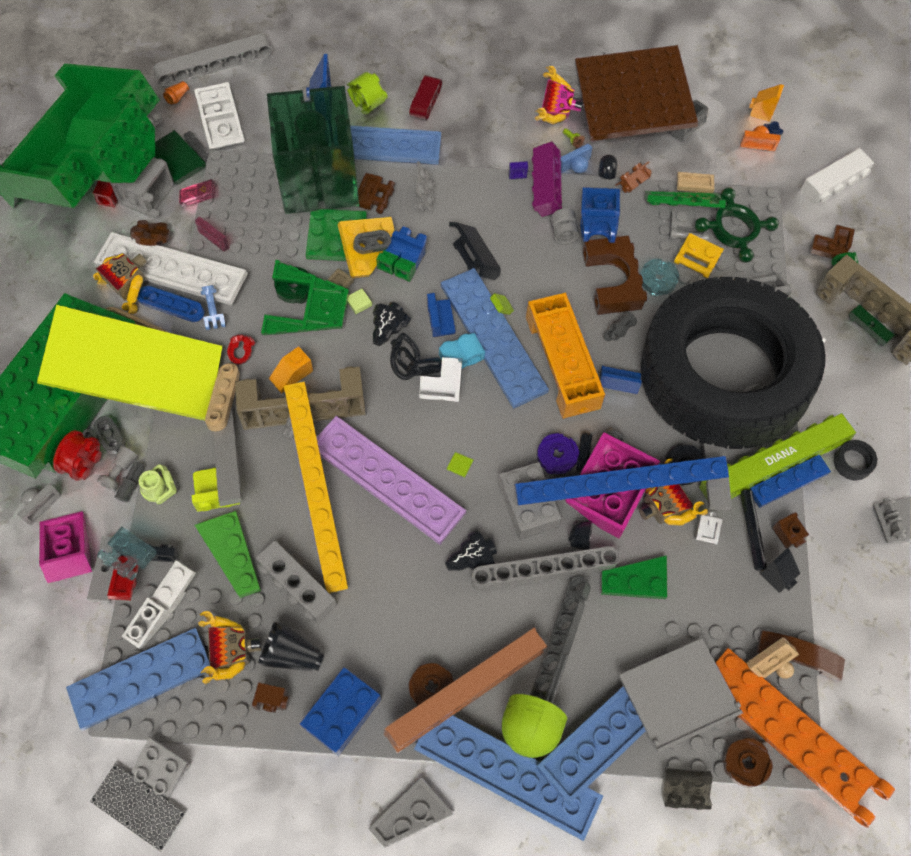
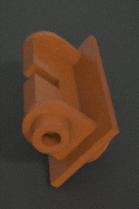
M648 161L643 165L641 162L631 168L633 170L632 173L628 171L620 176L621 181L615 185L621 184L623 192L630 193L639 184L650 178L652 172L646 167L650 162Z

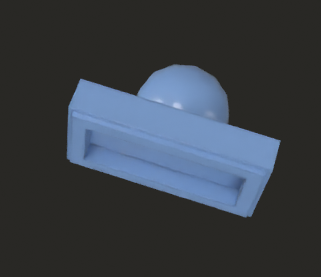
M586 144L562 156L561 173L570 169L575 173H584L588 168L592 146Z

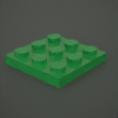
M311 208L306 259L346 261L338 223L340 221L367 219V211Z

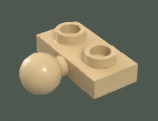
M782 637L748 661L747 664L749 669L758 677L766 678L776 671L780 678L788 679L794 674V667L789 661L799 654L796 648Z

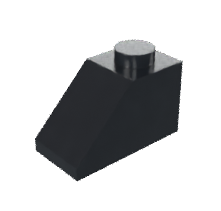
M786 548L760 575L780 593L785 588L789 591L798 583L795 578L801 573L791 550Z

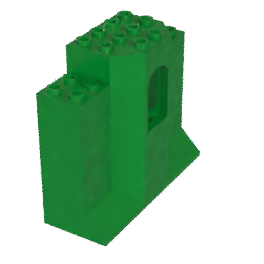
M64 63L54 77L65 91L2 165L0 164V195L12 208L21 199L74 208L96 180L110 183H134L155 156V127L147 116L160 101L140 70Z

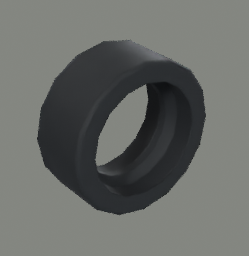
M860 440L845 442L834 456V465L839 474L853 481L868 477L876 468L878 461L872 446ZM850 450L860 453L866 460V468L863 470L852 468L845 461L844 454Z

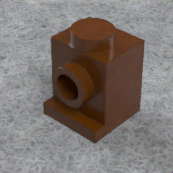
M796 512L781 519L772 528L785 548L794 546L797 549L807 542L805 539L809 536V533L797 518L798 514Z
M258 682L252 706L255 710H260V707L263 706L262 710L276 713V710H287L290 696H287L288 692L285 688Z

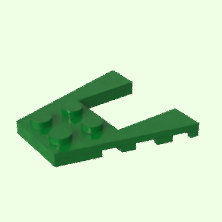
M275 260L272 279L274 281L310 286L303 320L264 315L261 334L265 336L343 328L349 289Z

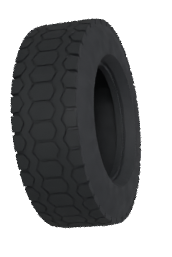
M732 277L706 278L705 281L702 279L693 282L692 285L688 284L670 295L661 304L651 321L641 361L644 390L659 416L662 415V419L671 426L673 424L672 428L682 435L686 432L685 436L694 441L700 439L699 443L709 445L714 443V446L725 449L728 446L729 449H742L743 446L744 449L757 447L758 445L762 446L775 441L790 431L807 411L821 384L826 354L822 336L812 317L809 318L810 315L803 307L799 308L800 304L790 297L788 299L789 295L779 289L775 292V287L765 283L761 286L762 282L752 279L747 282V278L735 277L734 280ZM729 333L744 337L755 343L766 353L774 368L775 380L761 389L749 392H734L718 388L697 374L688 360L686 348L696 339L708 334Z

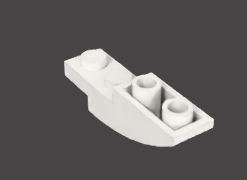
M175 561L153 596L145 600L122 637L141 649L174 612L186 595L185 589L196 572L181 562Z

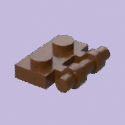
M365 173L353 199V206L371 210L373 205H377L376 212L382 214L384 209H387L389 197L394 193L395 183L388 181L386 185L383 184V177ZM378 192L383 193L382 197H377Z

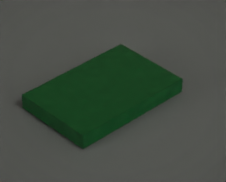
M175 130L155 142L154 158L162 159L167 163L172 180L176 185L206 168V163Z

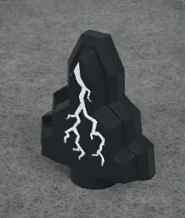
M390 302L389 305L381 303L375 305L373 315L375 316L373 320L375 326L373 344L380 347L389 340L392 334L398 333L401 328L407 327L410 323L411 317L403 312V308L399 304Z
M477 529L468 535L466 541L461 543L459 551L451 554L445 565L448 571H461L466 568L474 570L479 566L496 564L493 555L497 554V550L492 539H484Z

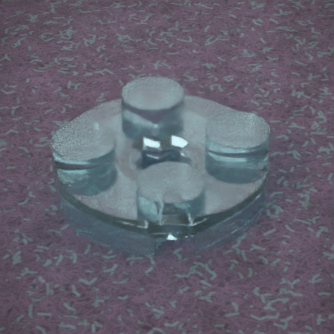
M662 259L648 261L640 273L643 278L642 286L652 296L665 295L672 292L676 288L679 279V272L676 266L669 261L668 263L662 262ZM656 274L663 276L662 280L657 279Z

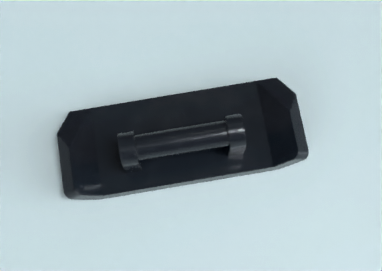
M449 222V227L457 229L461 235L453 243V246L458 250L466 263L468 271L473 268L477 271L480 267V277L496 280L501 273L500 266L476 228L458 222ZM465 243L467 244L468 248L475 257L474 261L471 259L470 255L466 251L464 247Z

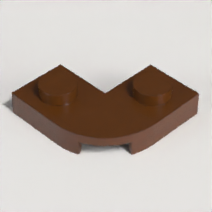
M836 225L832 238L815 234L810 253L831 259L839 254L847 253L852 246L855 229Z

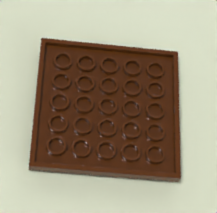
M678 45L575 58V67L590 141L698 127V119Z

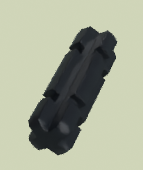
M582 433L576 467L577 471L582 472L590 457L592 434Z

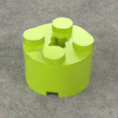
M364 72L347 83V86H349L347 92L356 108L360 106L363 109L360 112L365 115L382 105L388 98L387 93L381 88L380 80L375 73Z

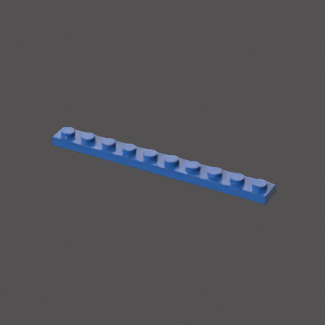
M726 456L518 483L514 484L517 506L728 478L729 473Z

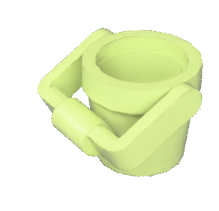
M157 465L152 470L145 471L139 477L140 492L144 499L149 502L162 504L176 493L174 480L170 471L164 465Z

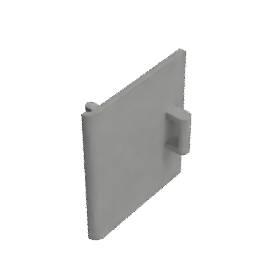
M703 638L618 675L656 752L663 751L743 714V711L740 709L741 704L736 702Z

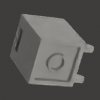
M154 157L134 183H110L119 204L149 218H158L160 216L157 209L174 188L167 163L162 159Z

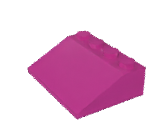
M603 432L580 475L659 465L660 461ZM645 489L566 499L565 502L597 527L620 539Z

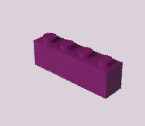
M553 141L533 148L532 191L534 201H532V206L542 217L562 209L561 151Z

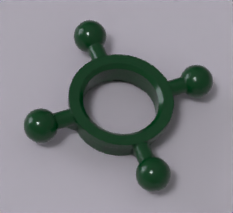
M727 187L721 192V196L726 200L727 205L725 208L718 210L715 215V221L699 218L695 221L694 227L700 233L712 229L720 242L732 248H740L739 260L743 263H749L754 258V252L747 245L757 238L761 228L771 232L777 230L779 220L773 216L768 217L766 220H759L758 216L751 209L735 204L736 192L733 188ZM730 216L742 220L748 226L750 235L746 237L731 235L724 229L722 218Z

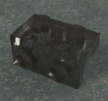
M664 768L661 787L664 806L711 810L710 792L713 779L711 771Z

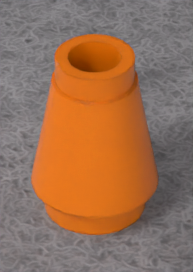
M182 81L166 88L165 92H163V97L168 104H177L189 91V87Z

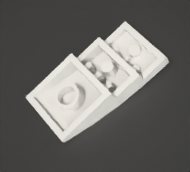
M229 82L194 89L209 149L213 150L245 143Z

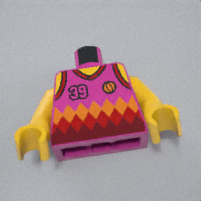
M548 66L546 69L549 70V73L545 72L543 76L545 78L550 77V80L548 79L542 108L535 110V112L539 113L535 120L539 121L542 119V121L554 125L568 119L570 110L581 112L583 101L573 99L575 90L556 73L554 66Z

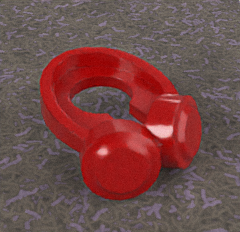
M239 334L232 336L227 350L228 357L234 364H244L251 357L252 347L256 342L247 335ZM243 341L245 355L238 359L234 356V351L236 348H239L240 342Z

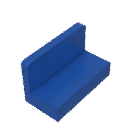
M435 293L427 294V307L432 336L438 337L455 334L456 330L450 300L436 301Z
M605 366L601 368L599 380L603 388L638 394L642 383L641 373Z

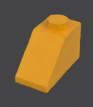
M779 84L759 91L757 97L751 100L749 106L752 109L750 116L770 122L784 85Z
M298 346L282 357L269 380L282 394L285 391V385L295 384L313 372L311 359Z

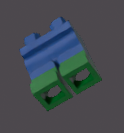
M404 226L399 231L394 230L389 247L382 253H379L376 258L377 269L391 275L394 273L396 277L410 282L426 253L427 236L418 233L416 238L410 237L412 234L411 230Z

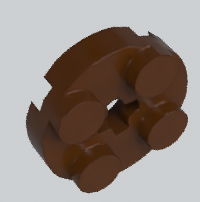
M139 220L137 225L130 229L131 239L133 240L134 238L135 243L140 245L155 246L159 241H162L164 244L170 239L167 224L163 222L149 223L146 220Z
M427 663L421 665L415 670L409 681L410 696L418 706L453 683L454 679L451 673L439 664ZM429 681H433L435 685L438 684V688L435 689L434 693H430V690L425 689Z
M751 738L737 740L729 745L724 754L725 773L733 782L746 788L757 787L766 782L772 773L773 763L766 747L759 741ZM750 757L751 763L754 764L753 768H745L742 759Z

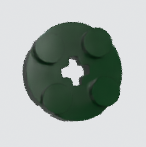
M296 267L298 268V270H301L309 274V272L304 268ZM274 281V287L279 299L287 303L302 304L306 302L310 286L297 284V287L291 288L289 285L294 283Z

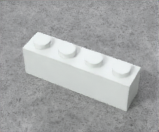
M859 148L808 177L800 191L814 205L820 201L825 202L834 193L838 194L846 186L855 184L858 179L866 178L871 173L870 169L874 162Z

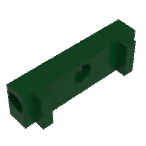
M860 304L848 315L851 317L850 321H855L877 340L876 343L878 345L884 346L895 336Z

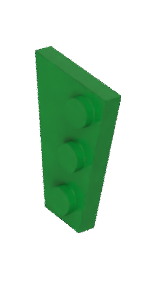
M667 555L602 571L601 595L666 599Z

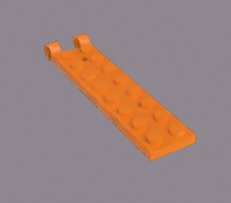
M727 648L715 663L736 702L741 704L740 709L743 711V714L738 715V717L850 814L856 822L869 828L875 816L869 809L858 804L868 788L872 789L880 798L889 800L895 792L894 787L886 780L879 778L763 677H758L749 669L747 663ZM841 773H845L848 776L846 782L841 780Z

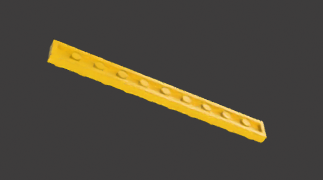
M305 382L285 385L284 390L325 589L329 594L347 590L348 585Z

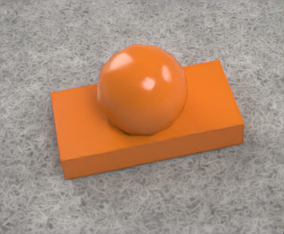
M763 125L757 126L753 131H744L740 147L775 152L780 142V135L770 134L767 127Z

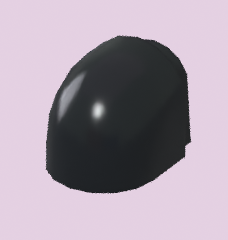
M605 155L601 158L598 175L601 178H616L618 167L616 157Z
M579 522L572 527L568 538L572 547L589 550L592 522Z

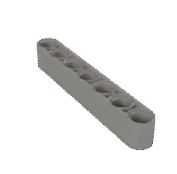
M256 34L159 62L154 65L153 71L158 84L165 87L268 57L272 53V48L266 35Z
M602 547L479 566L473 570L471 584L477 591H487L602 573V571L616 568L620 560V553L614 547ZM604 556L612 557L614 562H607ZM583 559L591 560L593 565H585ZM568 562L571 564L572 568L565 569L562 567L561 563ZM546 565L551 571L548 573L543 572L540 567ZM527 569L530 574L523 576L519 573V570ZM499 572H505L508 575V578L501 579L497 576V574ZM483 575L487 578V581L483 583L478 582L476 577Z

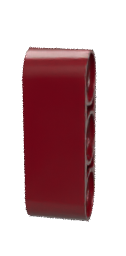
M428 75L423 77L411 103L409 116L428 120L440 94L442 79Z

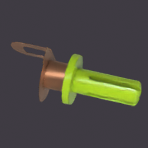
M567 128L563 130V134L570 139V143L575 145L577 149L584 143L585 137L583 135L580 136L579 133L573 134Z

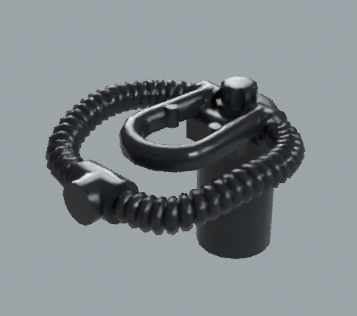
M406 333L399 334L397 339L391 341L390 364L392 371L398 378L409 380L414 376L434 374L441 371V360L438 357L420 359L421 356L417 344ZM403 339L413 349L414 357L406 347H400ZM402 351L406 354L405 357H408L410 360L408 366L401 360ZM395 360H397V363L407 372V374H403L399 371Z

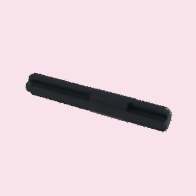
M750 489L741 491V500L754 568L756 571H764L767 568L753 491Z

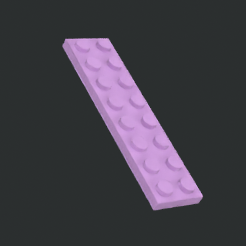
M335 416L317 436L320 456L439 545L442 544L466 514L464 508L339 417Z

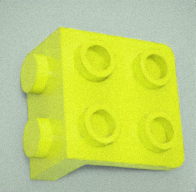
M216 468L193 473L195 495L191 496L192 503L197 512L240 504L220 506Z

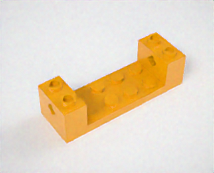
M561 293L528 301L526 320L531 334L538 333L559 390L556 402L562 419L601 409L605 392L567 294Z

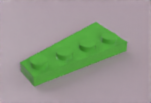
M234 511L196 524L195 527L239 598L261 591L237 512Z

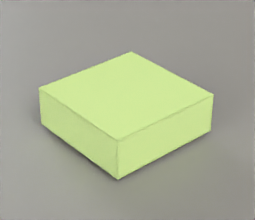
M363 289L348 296L347 303L355 314L372 306L371 300Z

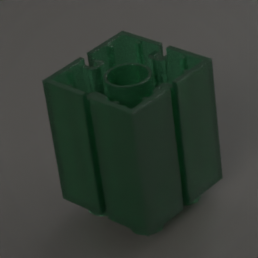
M345 86L309 89L310 101H304L303 90L267 93L272 153L285 214L319 210L318 203L321 201L325 203L326 210L359 206L354 149Z

